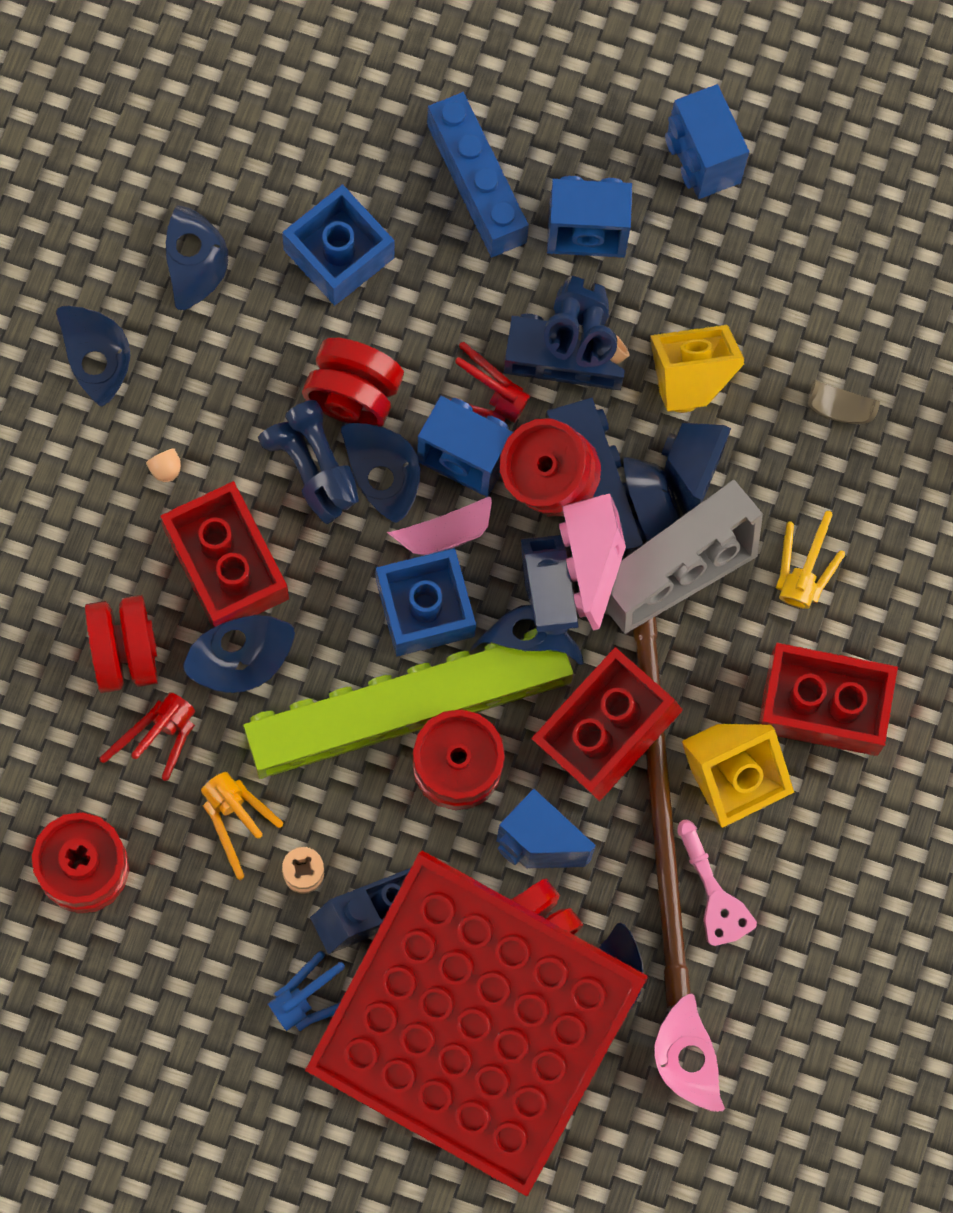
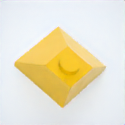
M728 325L650 335L659 391L667 412L686 413L693 411L697 407L707 406L744 365V357Z
M716 724L681 741L691 772L722 828L794 793L779 741L772 725Z

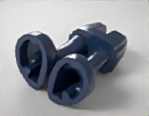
M572 275L558 290L553 307L556 314L547 320L544 327L545 344L556 358L567 359L576 347L579 325H582L581 341L576 354L577 364L582 367L600 366L608 362L617 350L616 334L610 328L604 326L609 318V302L605 286L594 283L591 289L588 290L583 288L584 279Z
M309 400L290 409L285 414L287 422L278 423L267 428L258 436V440L265 450H283L290 456L304 484L302 489L303 497L314 513L325 524H329L341 515L342 510H348L359 499L350 466H339L331 451L323 429L322 408L316 400ZM305 438L308 440L310 446L314 451L321 472L319 471L317 465L315 464L309 452V449L305 442Z

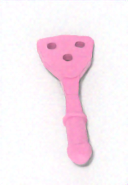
M682 820L677 826L678 836H681L690 857L689 863L693 864L704 884L708 898L703 919L707 942L709 945L717 946L737 941L756 928V920L743 902L722 890L713 877L708 862L709 855L703 849L696 832L697 827L690 820ZM726 909L728 912L725 918L721 916V910ZM741 918L745 920L746 924L744 927L739 926L738 921ZM716 929L722 931L721 937L715 935Z

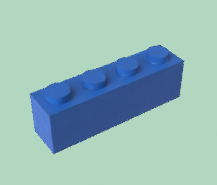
M464 92L429 105L427 116L429 131L491 258L526 244L529 227L527 220Z

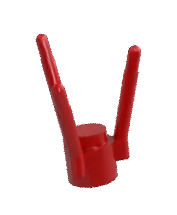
M461 342L459 344L460 349L494 378L492 379L464 359L456 358L455 363L495 391L489 402L490 405L495 407L494 411L469 404L473 408V412L485 418L493 416L503 422L508 419L515 423L524 410L530 395L523 392V388L511 382L468 344Z
M169 692L162 702L158 700L150 712L101 755L100 762L106 763L153 721L155 725L132 752L131 757L138 759L161 731L171 736L178 731V736L162 774L164 781L169 780L186 738L195 727L190 721L195 713V709L182 697Z

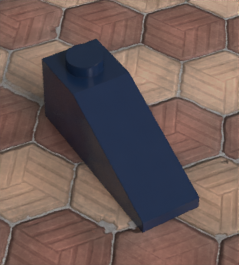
M522 314L520 317H511L504 374L621 391L625 373L623 368L611 360L600 366H579L576 361V354L580 344L579 339L570 357L565 360L556 358L545 344L544 327L547 322L546 320L535 314Z

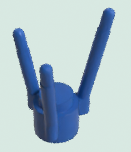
M319 951L284 987L274 993L276 998L270 1001L268 1005L286 1031L294 1026L299 1031H302L310 1024L335 1014L340 1003L306 1015L305 1013L312 1009L306 998L345 968L344 963L339 962L300 991L296 987L325 957L324 952Z

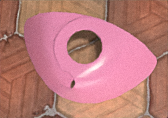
M486 497L435 519L387 533L412 553L424 556L452 549L479 538L489 525L492 500L491 497Z
M691 993L678 1001L670 1010L659 1029L655 1041L654 1056L656 1065L666 1085L680 1097L710 1111H723L725 1107L720 1097L718 1064L715 1050L697 1012L695 995ZM687 1046H696L704 1053V1066L697 1072H687L679 1064V1053Z

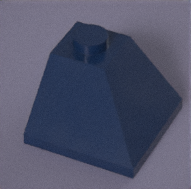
M682 423L677 435L669 434L661 455L668 457L664 472L668 476L683 515L703 502L731 431L730 427L715 424Z

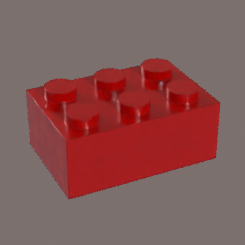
M234 481L160 515L164 532L212 628L241 617L258 615L289 600L288 586Z
M776 643L770 655L758 724L772 725L778 737L878 756L886 743L898 667Z
M614 647L531 739L600 802L683 710L673 697L620 650Z

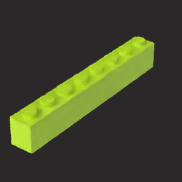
M534 629L523 635L524 639L521 640L533 639L538 633L537 630ZM489 643L485 646V651L470 655L469 651L458 652L448 656L446 663L431 667L430 663L418 664L409 668L407 675L393 679L391 675L376 677L368 682L369 686L353 691L352 687H343L329 693V698L315 703L313 699L297 701L289 706L290 710L274 715L273 711L255 714L250 717L251 722L243 725L259 779L419 731L428 720L444 711L462 709L477 713L569 685L572 682L573 671L566 653L553 650L522 651Z

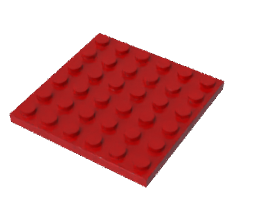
M421 850L305 1071L521 1194L528 1196L648 976Z

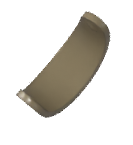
M815 379L813 380L808 398V406L816 413L826 418L849 424L871 422L876 417L880 405L878 400L851 393Z

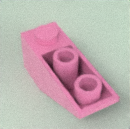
M610 493L562 506L565 522L559 524L565 547L571 546L573 556L566 559L568 571L572 582L578 581L580 592L574 594L576 609L580 618L587 617L593 631L600 628L626 548L619 513Z

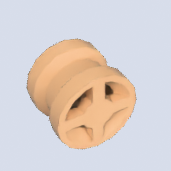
M298 847L291 850L285 856L282 863L283 878L286 885L292 891L300 894L315 891L324 879V863L321 856L315 850L308 847Z

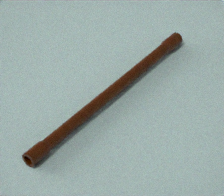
M655 616L634 628L633 637L636 641L638 667L660 686L656 643L658 632ZM664 731L647 749L646 759L665 960L664 983L667 1008H673L681 998L691 994L689 970L685 960Z

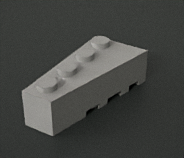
M732 480L621 561L606 611L626 634L758 556L763 513L739 484Z

